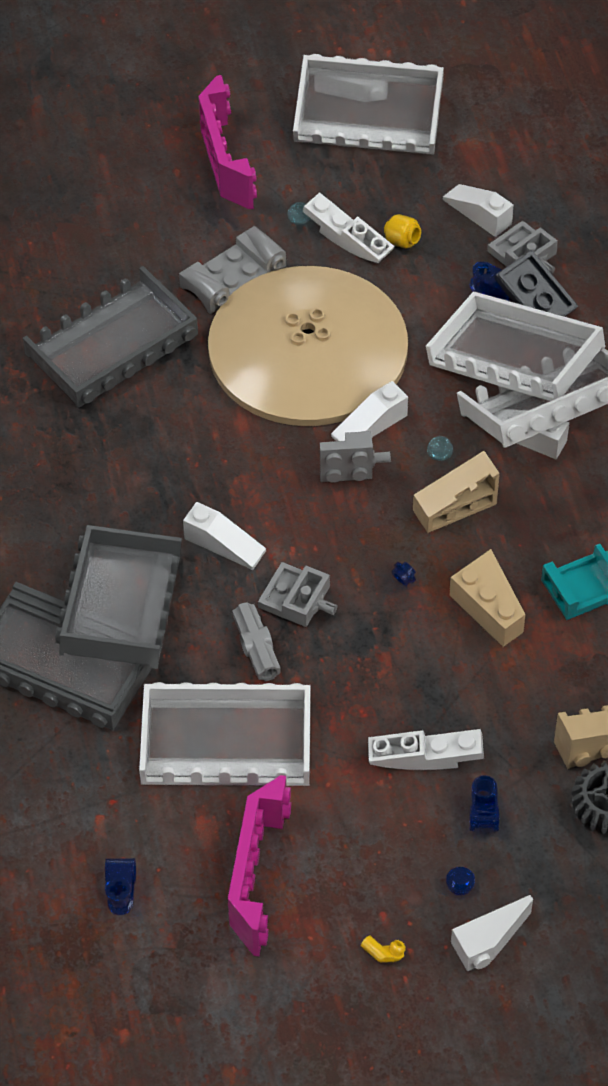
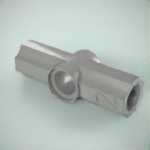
M248 602L239 604L236 609L232 610L240 633L244 654L246 657H250L259 680H272L281 673V668L273 651L270 632L266 626L263 627L254 604H249Z

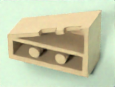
M483 451L414 494L413 511L427 533L494 506L497 504L499 472L486 452Z
M491 549L451 577L450 596L503 647L523 633L525 613Z
M608 705L603 706L600 712L590 713L587 708L581 709L579 711L580 715L567 716L566 712L558 713L554 743L567 769L575 766L583 767L601 757L608 758Z

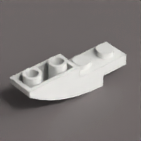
M320 192L303 208V212L321 226L319 230L321 234L358 257L379 263L394 249V245L359 217L353 220Z
M481 729L425 736L422 730L368 737L369 763L381 767L407 770H439L458 768V762L484 759Z

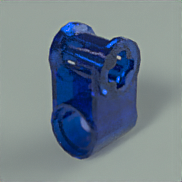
M488 262L476 263L472 270L471 290L502 300H510V297L494 279L495 275L502 271V269Z
M479 776L472 783L469 816L470 831H475L476 828L493 829L494 832H499L497 783L490 776ZM487 791L490 794L484 796L479 794L478 792Z
M106 859L105 893L108 908L116 915H124L130 912L134 904L136 859Z

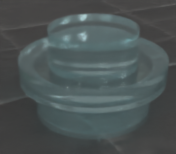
M297 202L291 205L288 210L290 222L302 225L311 220L303 212L305 203Z
M437 436L429 442L427 453L434 460H447L453 453V445L448 438Z

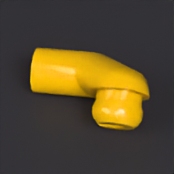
M370 935L361 943V947L380 963L397 962L404 957L406 950L405 944L399 940L391 942L390 945L382 946Z

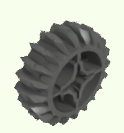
M605 760L601 763L600 768L594 763L590 770L584 768L581 776H577L571 792L572 807H575L576 817L582 816L581 822L583 825L591 823L590 828L592 831L597 827L601 828L603 835L608 829V794L606 795L608 793V765Z

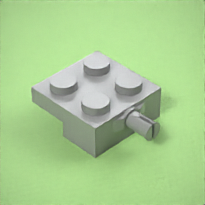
M522 220L488 244L487 251L508 267L532 250L551 274H553L555 267L550 265L547 260L556 254L558 241L541 227L535 231Z
M371 431L345 432V441L320 442L321 482L372 479V469L375 463L391 462L390 451L374 452Z
M281 562L258 600V608L304 627H307L311 618L318 610L334 615L338 605L324 600V596L330 588L329 574L309 566H305L301 570Z

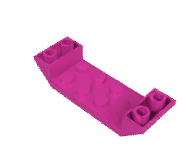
M218 75L199 95L200 130L220 196L247 209H254L253 199L257 198L256 187L253 182L257 181L255 168H250L247 158L232 161L230 153L226 154L225 152L227 151L226 139L220 136L222 134L221 126L228 125L227 115H231L229 101H227V98H230L229 86L224 84L222 76Z
M283 775L278 776L247 796L228 895L230 927L253 956H259L261 946L267 945L269 929H267L268 915H263V903L250 902V899H248L249 891L254 889L255 874H253L254 865L258 866L260 855L258 845L259 840H263L264 827L283 829L284 818H290L292 804L290 802L291 788L287 787L286 776Z

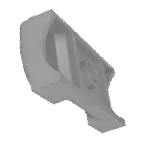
M253 226L236 237V244L209 262L204 265L196 262L180 272V287L192 291L201 300L207 312L213 314L243 284L260 275L286 267V252L264 232Z

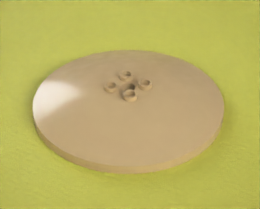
M297 266L260 275L235 290L229 296L227 302L220 306L213 318L208 337L210 365L219 385L241 407L257 416L277 423L296 426H320L344 421L373 392L391 381L395 384L398 383L407 361L408 335L405 322L396 305L382 290L369 281L339 269L320 266ZM305 329H311L314 332L311 334H305L302 331Z

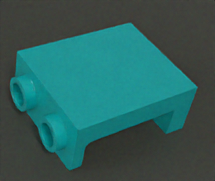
M600 543L594 546L593 554L559 568H556L553 561L543 565L541 581L566 620L608 604V551H605Z

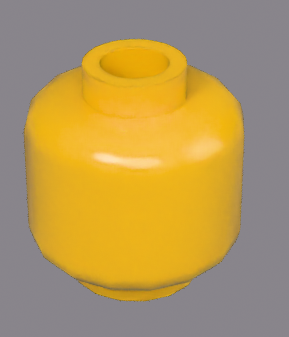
M398 214L386 222L384 233L386 240L392 245L407 249L418 243L421 237V228L416 219Z

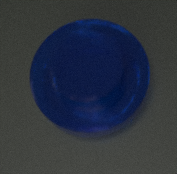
M396 562L394 564L395 568L391 573L402 585L407 586L409 583L413 584L416 581L414 576L416 571L407 562L403 564Z
M455 867L448 872L446 884L454 894L465 895L474 888L475 876L468 868Z

